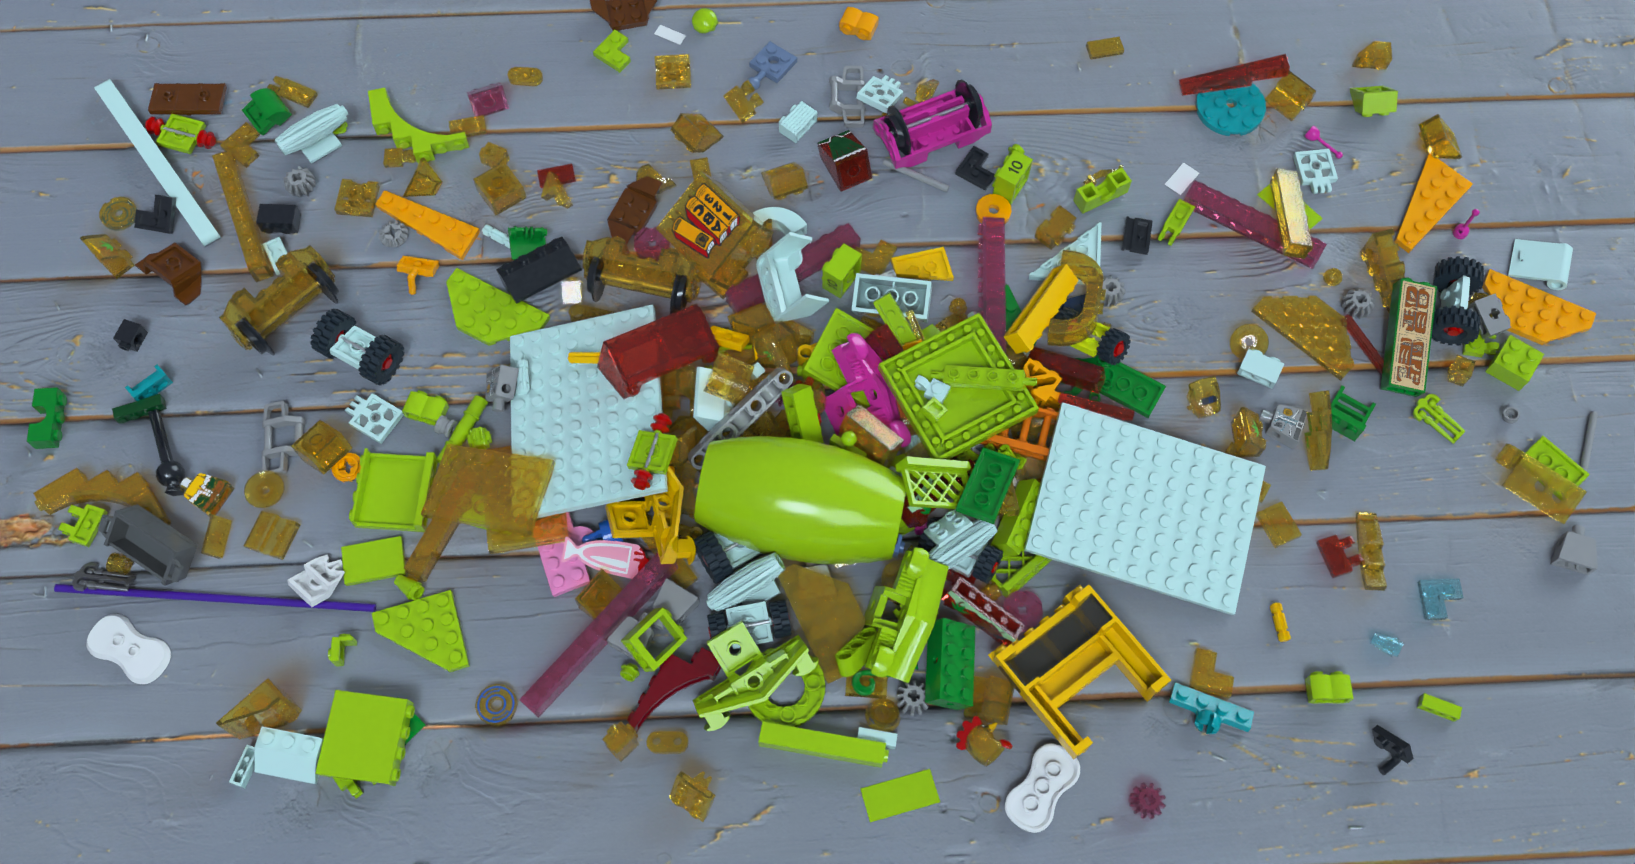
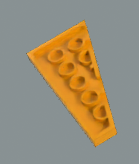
M1430 152L1427 155L1408 209L1405 212L1403 222L1394 241L1395 244L1408 253L1473 185V183Z

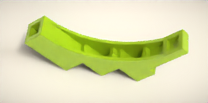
M386 88L368 90L372 124L376 134L385 135L392 133L397 149L413 147L417 163H427L435 160L434 154H443L449 151L469 148L465 132L440 135L417 129L405 122L394 111Z

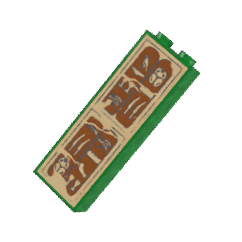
M1401 278L1393 284L1381 390L1418 397L1425 393L1437 286L1430 285L1428 282H1415L1410 278Z

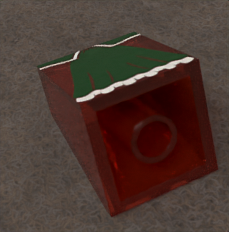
M849 130L817 143L820 158L841 192L872 179L868 151Z

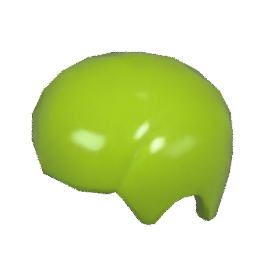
M709 8L697 10L692 17V25L699 33L706 34L714 31L718 24L716 14Z

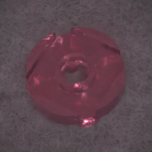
M660 227L643 228L634 237L636 254L641 259L651 263H656L664 258L671 247L667 232ZM655 241V246L650 247L648 242L653 243Z
M1015 591L1005 599L1002 616L1010 627L1026 632L1032 627L1035 628L1042 619L1043 609L1041 600L1030 591ZM1026 607L1027 614H1019L1017 608Z

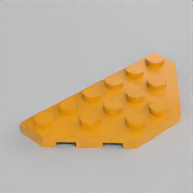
M1489 269L1483 282L1482 288L1484 292H1487L1489 296L1496 293L1497 298L1501 300L1503 311L1510 319L1511 328L1507 330L1509 332L1544 345L1550 341L1564 339L1579 332H1586L1592 328L1596 313L1492 269Z

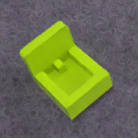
M340 634L339 637H332L331 648L328 649V659L335 666H344L345 646H357V640L350 634Z

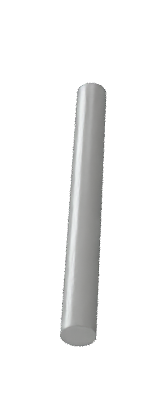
M885 158L883 161V165L946 193L950 187L907 167L895 169L892 161Z
M1590 412L1580 463V466L1587 472L1598 413Z

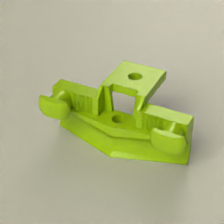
M915 547L913 552L910 550L905 551L893 588L875 586L862 624L878 628L865 667L871 669L872 674L877 677L884 678L890 676L909 683L934 627L949 566L929 559V553L923 548ZM888 598L903 605L897 623L881 619Z
M742 620L706 642L728 678L693 699L699 717H705L708 722L703 729L715 731L724 726L730 719V710L765 702L791 671L794 676L806 675L816 668L819 658H810L808 655L809 649L799 635L763 656ZM733 644L740 645V651L736 654L729 652V648ZM755 660L756 666L741 676L735 673L742 666ZM751 676L759 677L758 684L754 686L749 685V678Z

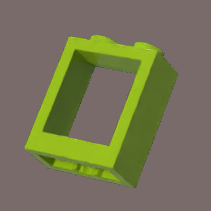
M661 607L654 608L621 642L645 672H652L688 638L684 635L683 628L674 622L672 614L667 609ZM659 619L673 636L674 640L654 659L638 638Z

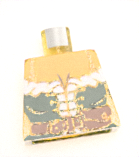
M199 473L194 480L186 477L181 482V488L186 490L184 497L211 519H214L234 490V487L228 481L203 473Z

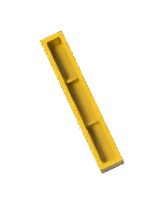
M1067 264L1051 270L1004 335L1005 340L1016 354L1027 353L1034 348V343L1042 336L1044 329L1050 325L1051 319L1059 312L1060 306L1067 301V296L1074 291V287L1079 280Z

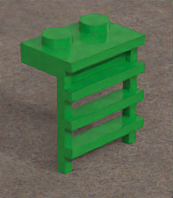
M1342 385L1320 423L1355 442L1367 426L1365 423L1376 403L1373 402L1370 407H1367L1342 393L1345 389V386ZM1338 399H1340L1341 401H1343V402H1345V403L1351 405L1352 407H1354V408L1360 410L1361 412L1365 413L1366 415L1363 416V415H1361L1360 413H1358V412H1356V411L1350 409L1349 407H1347V406L1341 404L1340 402H1338Z

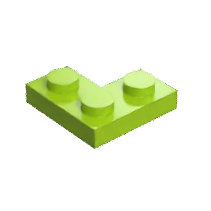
M614 30L593 51V55L620 73L631 62L630 57L620 51L628 43V38Z

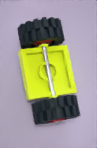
M1064 307L1063 310L1059 311V315L1056 314V320L1052 322L1054 325L1051 326V329H1053L1051 333L1056 339L1092 357L1097 355L1099 359L1111 365L1119 364L1120 359L1123 360L1124 355H1127V349L1130 348L1128 344L1131 343V340H1129L1130 336L1127 333L1116 328H1109L1090 318L1083 319L1084 315L1081 312L1070 307Z

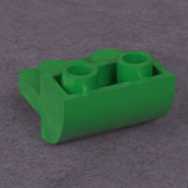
M268 88L259 89L250 94L252 100L242 109L258 133L263 136L275 124L281 126L292 115L276 92Z

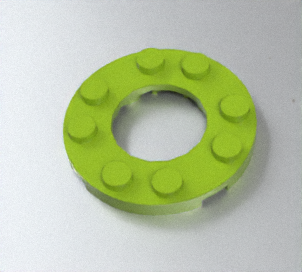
M770 648L762 652V655L764 656L774 649ZM755 660L751 662L747 671L756 666ZM818 664L810 673L801 676L805 685L804 694L795 705L779 707L767 699L765 702L748 706L749 710L761 722L797 727L806 723L818 712L825 696V679L820 665ZM751 676L748 684L751 686L758 684L759 677Z

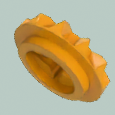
M354 453L341 454L332 464L334 477L343 483L352 482L356 479L357 473H360L361 469L360 457ZM346 462L352 467L350 468V473L344 470L346 469Z

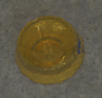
M881 698L875 700L867 707L865 712V719L874 730L891 732L899 726L901 720L897 705L889 699Z

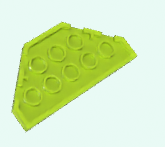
M458 268L454 270L446 281L457 329L488 346L503 340L510 341V336L544 329L551 319L549 314L523 301L516 304L509 294Z

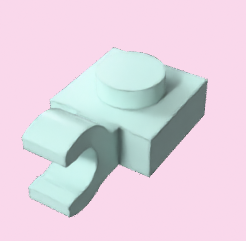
M920 375L915 380V388L925 391V398L930 400L935 397L941 404H943L951 389V386L934 378L931 383Z

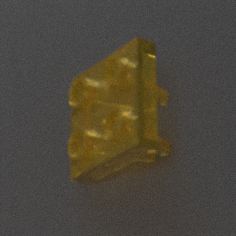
M681 771L676 776L669 799L676 806L688 811L693 818L704 822L708 817L716 796L708 790L712 777L709 776L707 779H704L705 772L702 771L692 779Z

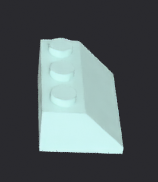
M697 367L693 417L709 432L733 409L735 405L734 390L736 389V383L727 372ZM725 428L722 433L730 431V428Z
M262 726L255 745V773L317 785L319 775L315 774L323 738Z

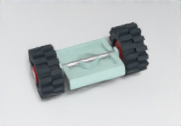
M935 517L931 518L930 522L927 523L926 528H924V530H926L928 526L933 522L939 521V519ZM923 532L919 539L918 548H923L929 553L936 544ZM987 542L978 551L951 569L968 578L972 573L974 578L987 584L992 580L1001 563L1003 551L989 545Z
M785 600L769 603L771 617H768L765 601L726 609L727 628L723 612L707 615L710 639L741 620L756 645L773 642L770 625L773 626L776 639L792 636L790 617ZM738 644L732 645L733 650L740 648V645Z

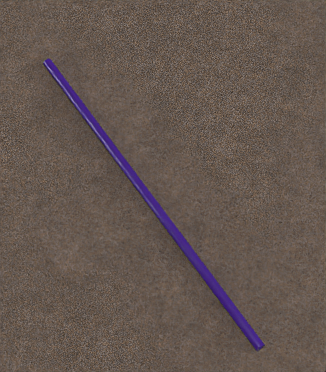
M56 584L54 586L55 592L376 612V604L322 601L311 607L303 599L129 589L127 592L103 589L92 590L87 587L84 591H77L73 588V585Z

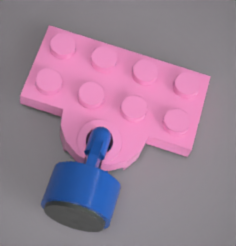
M570 512L556 514L531 524L551 593L554 597L592 583L586 564L577 556L572 557L566 562H561L565 537H569L576 546L595 540L627 541L626 538H612L608 519L599 522L600 530L593 532L588 527H574Z

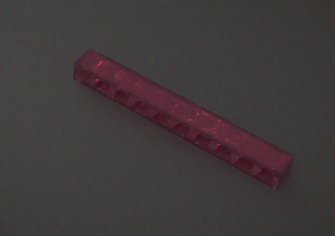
M983 217L982 224H978V235H981V238H978V249H981V252L978 253V263L981 264V267H978V278H981V282H978V293H981V296L978 297V308H981V311L978 313L981 314L1006 354V340L1004 338L1006 334L1005 218Z
M657 552L519 699L522 704L539 718L608 644V637L628 616L633 617L664 584L666 578L668 579L678 569L677 562L675 561V564H661Z

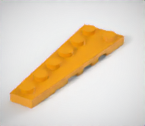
M385 190L375 203L378 209L399 220L405 226L416 230L418 234L429 238L431 242L442 246L444 250L460 260L465 258L480 233L477 227Z

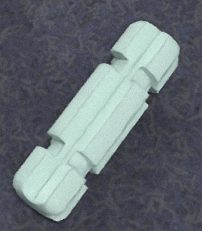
M490 225L484 226L482 229L484 235L491 236V239L510 248L509 236L507 237V234L495 228L493 229Z
M520 359L517 362V368L519 369L517 377L518 393L526 395L529 392L528 361Z

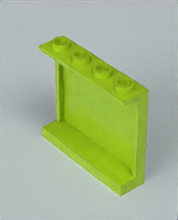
M365 448L364 454L360 456V473H357L356 476L357 490L353 492L354 505L353 509L349 512V520L355 528L426 532L438 465L435 453L426 452V456L370 453L368 448Z
M335 690L315 774L329 778L337 777L396 786V781L398 782L401 776V770L399 769L401 760L404 759L406 753L404 748L405 741L410 735V719L413 718L415 713L414 703L402 698Z

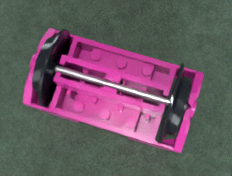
M962 79L956 82L955 90L899 111L895 106H889L886 116L873 120V130L886 146L895 169L913 167L926 162L929 152L953 143L957 145L958 149L975 143L984 135L991 133L992 128L989 112L984 105L982 96L978 94L974 86L968 85ZM899 150L905 155V157H900Z

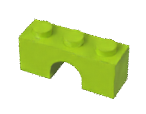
M1120 168L1107 174L1106 179L1096 187L1093 182H1090L1078 188L1073 201L1082 214L1128 193L1132 180L1124 169Z

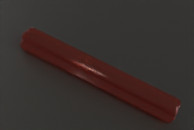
M1351 315L1344 316L1341 319L1342 324L1382 376L1383 358Z
M1060 393L1058 397V404L1063 402L1114 418L1132 421L1135 415L1134 410L1065 393Z

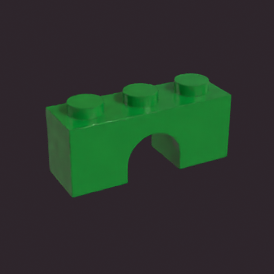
M58 387L34 389L32 407L40 414H46L41 422L29 424L26 442L35 449L59 448V443L62 440L61 428L62 423L65 421L64 407L67 404V397Z

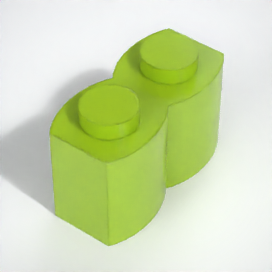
M418 390L417 392H410L402 412L409 419L435 426L441 415L446 416L449 406L443 397H431L427 393Z
M1316 671L1310 673L1305 678L1308 703L1342 704L1349 703L1354 699L1350 675L1343 674L1341 671L1332 672L1330 675Z

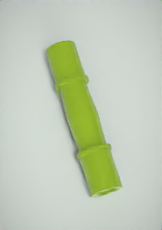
M478 395L473 397L469 406L463 412L464 416L436 459L438 463L448 468L451 466L457 454L461 451V446L467 439L469 431L479 421L481 414L488 404L484 398Z

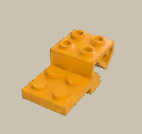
M1028 359L1022 370H1024L1026 377L1037 378V386H1025L1039 408H1052L1059 411L1060 405L1063 402L1084 409L1081 404L1072 402L1065 394L1056 391L1062 380L1058 373L1043 367L1037 360Z

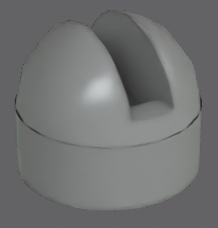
M1508 407L1503 412V419L1507 423L1513 424L1520 417V412L1515 407ZM1509 413H1513L1512 418H1509Z

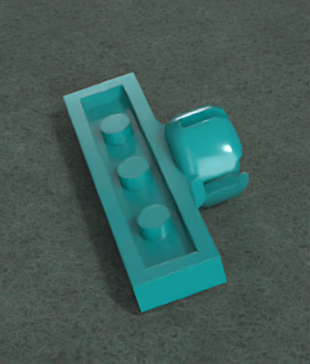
M1174 683L1169 703L1194 712L1196 714L1195 726L1200 732L1203 731V726L1207 725L1206 734H1216L1220 729L1221 723L1245 732L1250 731L1254 711L1179 683Z

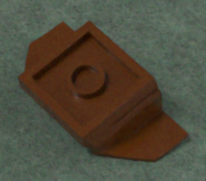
M590 0L592 11L606 20L613 31L647 26L649 14L657 0Z
M646 176L627 185V188L624 189L607 219L612 238L628 244L632 235L636 237L641 235L657 207L658 200L656 194L662 182Z
M175 242L158 253L147 255L135 264L146 275L153 271L171 285L174 297L185 306L200 296L201 262Z

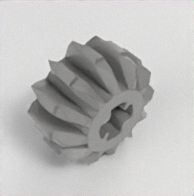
M300 166L297 170L292 168L291 172H286L287 177L283 178L286 191L292 196L297 195L299 198L302 194L307 196V192H313L312 187L316 186L313 173L307 168L302 169Z
M1112 275L1109 278L1103 276L1101 280L1096 282L1093 292L1096 294L1095 300H1100V305L1106 303L1107 307L1110 304L1116 306L1118 302L1123 300L1126 290L1123 288L1124 282H1119V277L1113 279Z
M1359 287L1349 290L1342 300L1344 302L1342 308L1346 309L1345 314L1350 313L1352 318L1357 316L1358 319L1363 318V316H1369L1375 308V298H1371L1372 293H1366V288L1361 291Z
M913 680L912 686L905 682V688L900 686L898 688L900 694H896V699L901 700L897 703V706H904L902 710L904 714L907 710H911L910 716H914L915 710L921 715L922 709L927 710L929 707L925 703V690H922L924 684L921 683L918 687L916 686V680ZM911 695H915V702H912Z

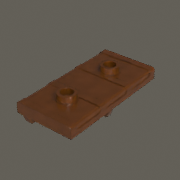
M154 83L148 111L150 114L221 115L227 86L225 83Z

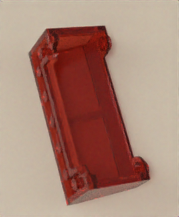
M695 304L604 341L597 368L619 395L626 399L636 396L640 392L642 384L701 359L704 364L714 362L720 347L701 308Z

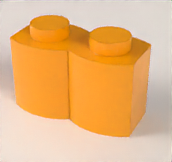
M847 7L839 22V30L846 35H856L861 40H871L878 27L879 17L869 12H862L854 7Z

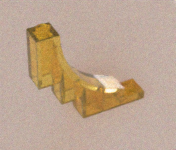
M75 468L33 493L37 499L34 502L40 511L44 510L50 515L71 505L102 501L121 504L126 507L138 504L166 524H171L170 519L146 479L139 472L118 482L116 477L108 470L88 480L83 472Z

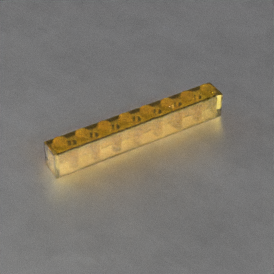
M230 150L214 154L212 157L248 270L255 282L273 277L272 268L262 245L263 241L237 161Z

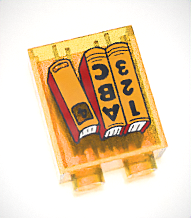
M702 171L656 227V230L705 278L726 290L730 286L737 285L745 275L744 269L754 257H758L765 252L769 243L768 239L774 233L720 182Z

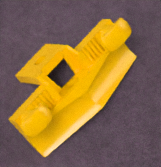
M670 461L667 470L668 492L644 496L645 501H622L606 504V513L612 538L654 537L661 564H675L676 559L687 558L688 565H691L696 555L695 543L690 536H686L685 539H678L684 487L676 477L674 465ZM659 502H664L667 506L660 505ZM652 506L654 516L652 524L649 526L646 512H649ZM626 517H629V518H631L633 521H632V522H629V521L625 520V518H626Z

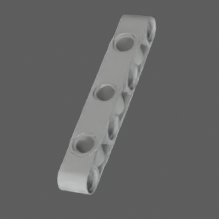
M779 367L762 380L688 453V461L696 469H702L709 442L739 437L780 397L781 391L786 390L792 384V373L785 368ZM786 373V379L783 382H779L780 374ZM754 400H758V406L751 409V403ZM729 427L730 433L723 436L722 431ZM702 455V460L694 463L695 456Z

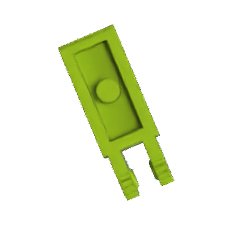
M1179 199L1167 218L1158 240L1162 241L1166 232L1169 231L1173 235L1170 237L1168 245L1172 246L1176 237L1180 235L1190 218L1195 206Z

